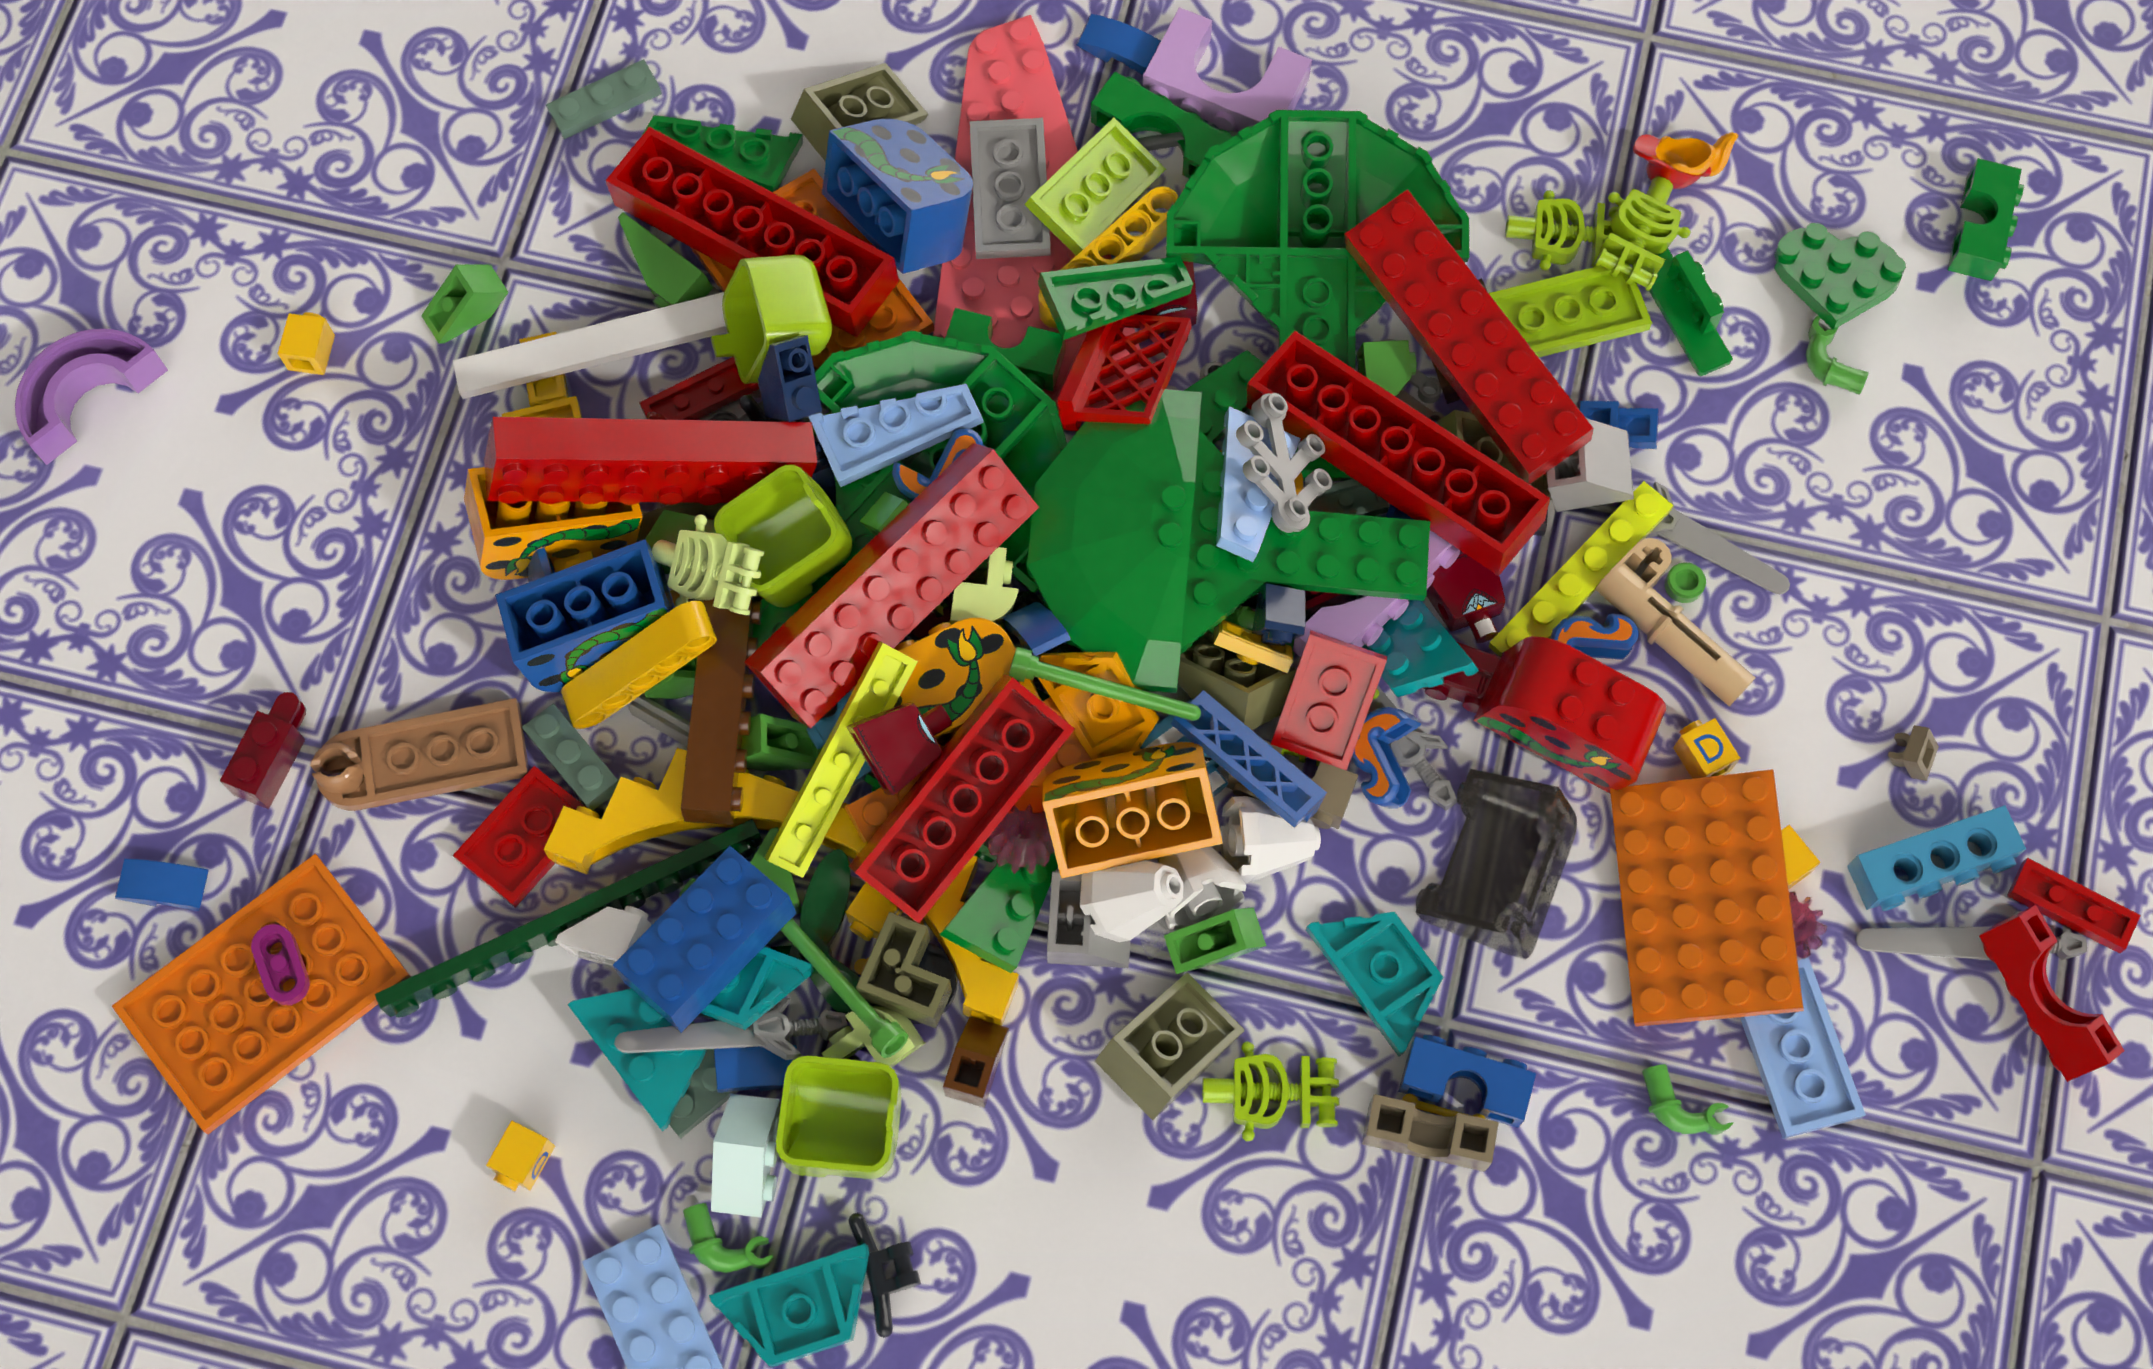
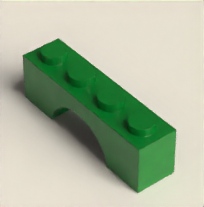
M1117 72L1112 74L1091 102V123L1101 129L1110 120L1115 118L1131 134L1141 131H1154L1161 134L1181 132L1183 139L1177 141L1183 155L1182 175L1188 179L1193 176L1209 148L1216 144L1220 145L1233 137L1229 132L1223 129L1217 130L1203 122L1197 114L1186 112L1173 105L1164 95H1156L1145 89L1134 78L1124 77Z

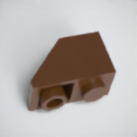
M969 1017L955 1047L944 1081L943 1089L946 1097L985 1108L1009 1028Z

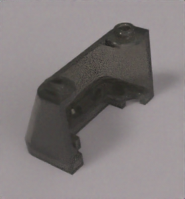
M1470 769L1466 781L1460 784L1457 792V803L1461 805V810L1466 820L1441 885L1432 882L1425 889L1420 890L1416 899L1415 913L1423 922L1509 956L1527 959L1536 946L1575 839L1577 816L1561 789L1557 786Z

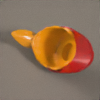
M1734 132L1724 134L1713 146L1697 138L1673 139L1669 136H1664L1660 139L1644 134L1639 136L1634 142L1633 152L1647 161L1646 170L1650 181L1656 177H1663L1672 183L1673 189H1682L1692 185L1701 177H1711L1719 174L1728 162L1738 134Z

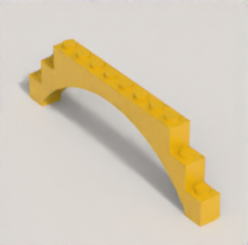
M677 747L658 790L655 784L646 779L634 777L632 781L620 777L602 819H599L600 815L586 807L578 806L574 810L563 806L544 851L548 859H551L554 863L587 875L591 865L627 847L664 835L715 827L734 828L753 819L757 829L767 831L776 827L780 829L799 792L787 788L786 783L776 777L764 775L763 778L749 774V770L746 768L745 773L738 774L737 787H743V805L741 812L735 811L733 825L684 822L681 812V800L687 751ZM843 803L821 844L832 850H843L849 858L854 860L867 842H862L844 808L849 804ZM973 856L925 915L923 920L953 964L965 998L963 1015L1002 1026L1019 984V974L1015 972L1009 973L991 962H985V959L939 935L964 905L978 869V857Z

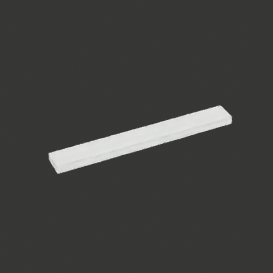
M724 292L453 360L459 394L462 399L727 333L722 310Z

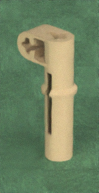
M1647 538L1641 540L1609 571L1595 590L1623 615L1634 621L1636 626L1647 635V642L1650 645L1656 642L1730 707L1756 677L1682 614L1684 610L1682 606H1673L1653 589L1671 564L1672 555L1666 544L1658 539ZM1648 564L1646 570L1639 577L1635 573L1639 565Z

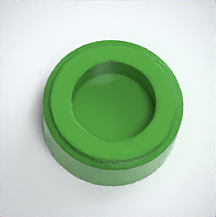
M1687 562L1673 566L1665 579L1667 594L1679 603L1694 602L1701 596L1706 586V577L1703 571L1698 566Z

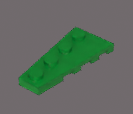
M653 115L644 130L645 132L648 127H651L771 192L779 188L803 144V134L790 132L789 137L772 135V130L756 128V133L735 130V125L720 124L717 127L702 126L701 121L657 115Z
M1176 256L1041 272L1038 285L1061 338L1065 340L1189 295L1193 282L1181 257Z
M1248 350L1184 390L1202 392L1199 429L1213 444L1226 432L1224 416L1229 406L1243 413L1248 409L1247 383L1265 364Z
M1035 817L1026 826L996 866L960 908L959 912L939 934L940 936L1009 973H1012L1018 967L1051 885L1052 872H1056L1058 867L1047 822Z

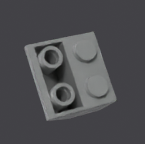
M1587 419L1594 428L1592 440L1547 472L1548 489L1557 512L1634 499L1629 438L1626 430Z
M1052 872L1047 963L1129 968L1130 940L1116 942L1095 935L1090 926L1096 924L1091 915H1084L1080 907L1082 874L1061 878L1060 872Z

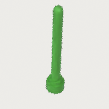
M1016 647L1008 675L1015 680L1024 682L1025 678L1033 680L1034 677L1191 721H1195L1201 716V710L1197 705L1040 662L1038 656L1032 655L1033 651Z
M791 918L781 931L870 1030L869 1035L872 1038V1046L883 1058L891 1057L899 1052L908 1040V1034L895 1021L891 1022L889 1019H882Z

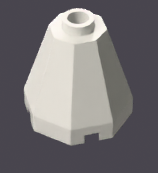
M1248 796L1232 797L1223 806L1222 816L1230 817L1228 826L1220 827L1223 844H1220L1221 855L1239 872L1245 884L1308 861L1314 856L1315 850L1320 848V830L1317 826H1314L1311 819L1308 822L1303 819L1294 828L1263 801Z
M1211 846L1157 858L1159 864L1175 868L1184 883L1183 900L1173 910L1163 916L1169 929L1179 930L1205 919L1237 909L1244 903L1245 897L1242 891H1246V884L1242 876Z
M1145 860L1084 873L1081 878L1080 907L1085 916L1091 915L1096 924L1090 925L1095 935L1116 942L1129 941L1173 910L1183 900L1184 883L1175 868Z

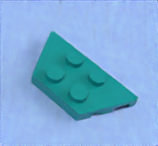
M1408 600L1409 605L1404 613L1397 620L1390 618L1382 626L1383 631L1371 646L1368 647L1364 644L1361 647L1387 656V662L1381 678L1397 698L1415 693L1420 688H1431L1444 684V676L1464 671L1467 676H1470L1479 671L1471 658L1427 606L1418 600Z
M1396 912L1375 914L1373 917L1368 918L1360 916L1344 918L1343 921L1324 924L1319 922L1310 923L1306 927L1307 933L1398 1057L1403 1055L1442 982L1443 975Z
M764 947L712 1000L701 1014L746 1030L810 977L814 971L813 966L805 961Z
M632 989L573 1000L567 1004L661 1131L666 1130L680 1098L684 1097L691 1084L690 1079L694 1071L699 1068L708 1050L639 1053L619 1051L614 1043L615 1038L620 1033L673 1026Z
M862 1244L709 1295L710 1301L734 1325L733 1327L752 1345L756 1353L769 1367H775L854 1341L869 1257L868 1245Z

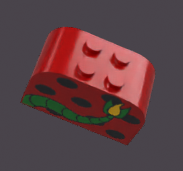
M1532 636L1524 638L1502 653L1473 721L1610 793V788L1621 790L1637 781L1665 714L1666 704L1658 694L1648 687L1576 648L1554 639Z

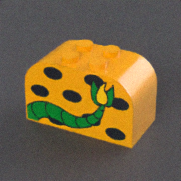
M485 467L471 468L467 471L464 502L481 571L490 578L500 580L528 578L531 558L537 549L543 547L553 563L555 560L587 551H592L594 558L637 542L643 517L639 503L633 505L621 502H599L597 504L559 502L556 504H545L541 501H520L514 504H505L500 501H487Z
M967 618L952 625L950 622H945L930 629L928 632L929 636L917 642H914V640L904 641L894 648L918 661L894 707L907 702L914 703L921 715L940 704L952 721V726L934 736L941 750H943L1002 675H1009L1016 647L1005 630L988 619ZM1025 678L1024 682L1018 681L1042 701L1033 680Z
M1192 742L1167 743L1083 761L1063 767L1048 775L1043 781L1042 802L1061 878L1223 844L1203 749L1199 744Z

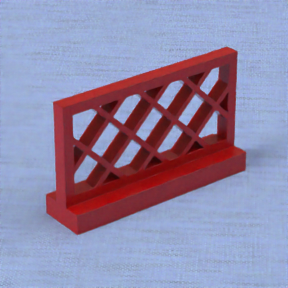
M1134 314L1088 331L1057 399L1063 430L1078 431L1082 421L1150 424L1192 328L1191 319ZM1124 327L1141 329L1129 336H1125L1122 333ZM1167 330L1177 331V333L1164 339L1158 335ZM1147 339L1153 342V344L1140 350L1135 346ZM1123 350H1127L1130 355L1117 361L1112 358L1113 355ZM1161 352L1167 356L1153 364L1148 360V358ZM1138 363L1144 367L1129 375L1124 371ZM1114 374L1120 378L1105 386L1101 383V380ZM1150 377L1156 380L1155 383L1142 389L1137 384ZM1127 388L1133 392L1119 400L1113 396ZM1103 399L1109 403L1102 408H1089L1090 405ZM1139 400L1146 404L1144 412L1127 411L1125 408Z

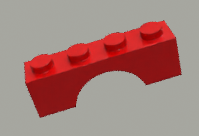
M2036 905L1995 924L1979 935L1987 957L1997 965L2005 979L2007 990L2020 1003L2027 1015L2030 1028L2040 1036L2049 1051L2051 1063L2062 1073L2067 1082L2110 1064L2125 1051L2103 1014H2088L2072 1009L2063 1003L2052 990L2047 978L2046 963L2051 949L2058 940Z

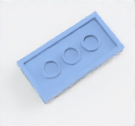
M1809 958L1798 960L1804 1011L1740 1017L1783 1139L1860 1119L1866 1115Z
M660 1224L582 1261L627 1369H724L664 1229Z

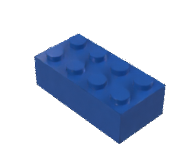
M729 846L613 964V967L626 985L682 1033L784 925L791 920L796 911L787 893Z

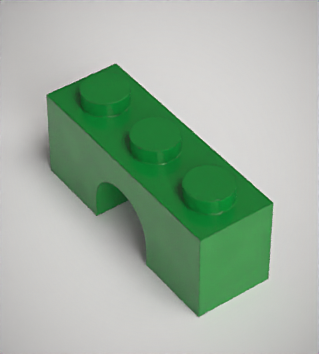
M1977 158L1966 177L1960 208L1978 213L1986 224H1977L1969 221L1963 223L1953 240L1947 271L1992 281L1999 269H2006L2012 252V248L2007 247L2008 237L2011 238L2018 222V216L2013 215L2014 206L2017 207L2024 191V185L2019 184L2021 168Z
M955 308L946 337L978 345H992L1041 390L1054 391L1065 355V340H1062L1059 333L1028 326L1025 338L1019 345L1013 348H1001L991 342L993 336L991 316Z

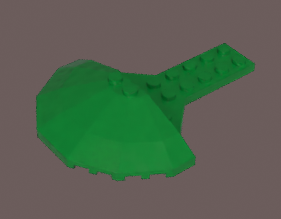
M1276 110L1270 113L1268 118L1250 128L1248 126L1240 130L1238 135L1208 149L1203 161L1185 184L1184 190L1174 205L1172 204L1167 212L1166 258L1178 256L1181 257L1182 261L1211 265L1278 331V349L1296 331L1356 370V331L1382 308L1387 301L1347 251L1345 233L1408 189L1466 263L1469 260V216L1458 205L1450 192V186L1446 180L1441 178L1432 163L1433 159L1426 150L1421 147L1417 149L1399 138V134L1389 128L1386 130L1368 119V115L1363 112ZM1322 457L1310 461L1301 471L1303 481L1318 468L1325 470L1330 475L1332 481L1353 479Z
M911 330L902 333L901 336L880 342L878 340L866 343V346L845 352L842 350L832 353L815 372L820 402L832 414L841 412L843 408L853 406L863 408L878 405L882 400L896 398L898 401L916 397L917 393L967 384L984 423L970 429L978 433L985 447L994 449L1033 500L1035 483L1067 445L1055 401L992 345L958 341L955 338H940ZM950 438L904 458L897 463L930 479ZM894 463L843 487H840L834 475L836 509L852 537L850 556L843 563L813 582L812 592L792 606L786 608L777 607L763 598L761 600V624H754L753 637H758V648L875 537L860 520L884 492L904 499L908 504L911 503L902 496L896 486L892 475ZM1031 515L999 547L1007 548L1006 560L1013 561L1012 577L1031 593L1035 594L1039 589L1027 571ZM989 557L985 559L975 570L987 569Z
M1165 389L1150 424L1085 422L1035 483L1034 501L1039 508L1032 514L1027 560V571L1031 579L1037 585L1047 609L1053 613L1068 632L1070 640L1066 641V643L1072 647H1077L1082 652H1117L1132 683L1141 688V690L1177 693L1180 655L1191 647L1192 643L1205 632L1211 631L1235 612V609L1249 597H1254L1259 593L1264 584L1304 591L1424 601L1426 598L1430 521L1309 511V525L1300 532L1286 533L1280 530L1271 517L1259 552L1253 562L1216 546L1218 508L1222 495L1220 477L1223 470L1224 455L1199 429L1202 392ZM1139 400L1125 408L1127 411L1144 412L1146 404Z

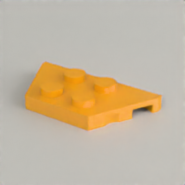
M1117 652L1042 653L1037 655L1040 662L1141 690V688L1132 683ZM1038 678L1065 720L1075 728L1073 732L1091 760L1140 749L1159 720L1155 710Z

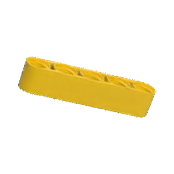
M1165 186L1155 187L1060 270L1139 261L1166 237L1167 212L1161 213L1155 210L1159 208L1169 210L1178 199L1177 193ZM1138 231L1141 232L1142 235L1132 236L1128 233ZM1110 254L1116 256V258L1108 260L1102 256ZM1040 289L1038 294L1040 319L1048 327L1057 328Z
M690 601L678 605L565 684L561 689V693L572 726L576 729H585L603 722L712 647L717 639L704 603L701 601Z

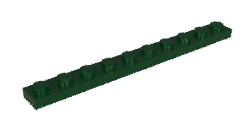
M753 819L386 988L375 994L380 1009L389 1017L410 1015L419 1009L420 1003L433 997L436 1000L446 998L458 990L457 986L470 980L473 982L485 980L495 974L496 968L506 963L518 964L526 961L533 956L534 950L547 944L550 947L557 946L558 944L555 940L558 934L606 907L623 909V911L626 906L639 908L646 903V898L659 892L661 894L674 892L683 886V881L695 875L700 877L729 846L744 858H747L757 851V847L763 842Z

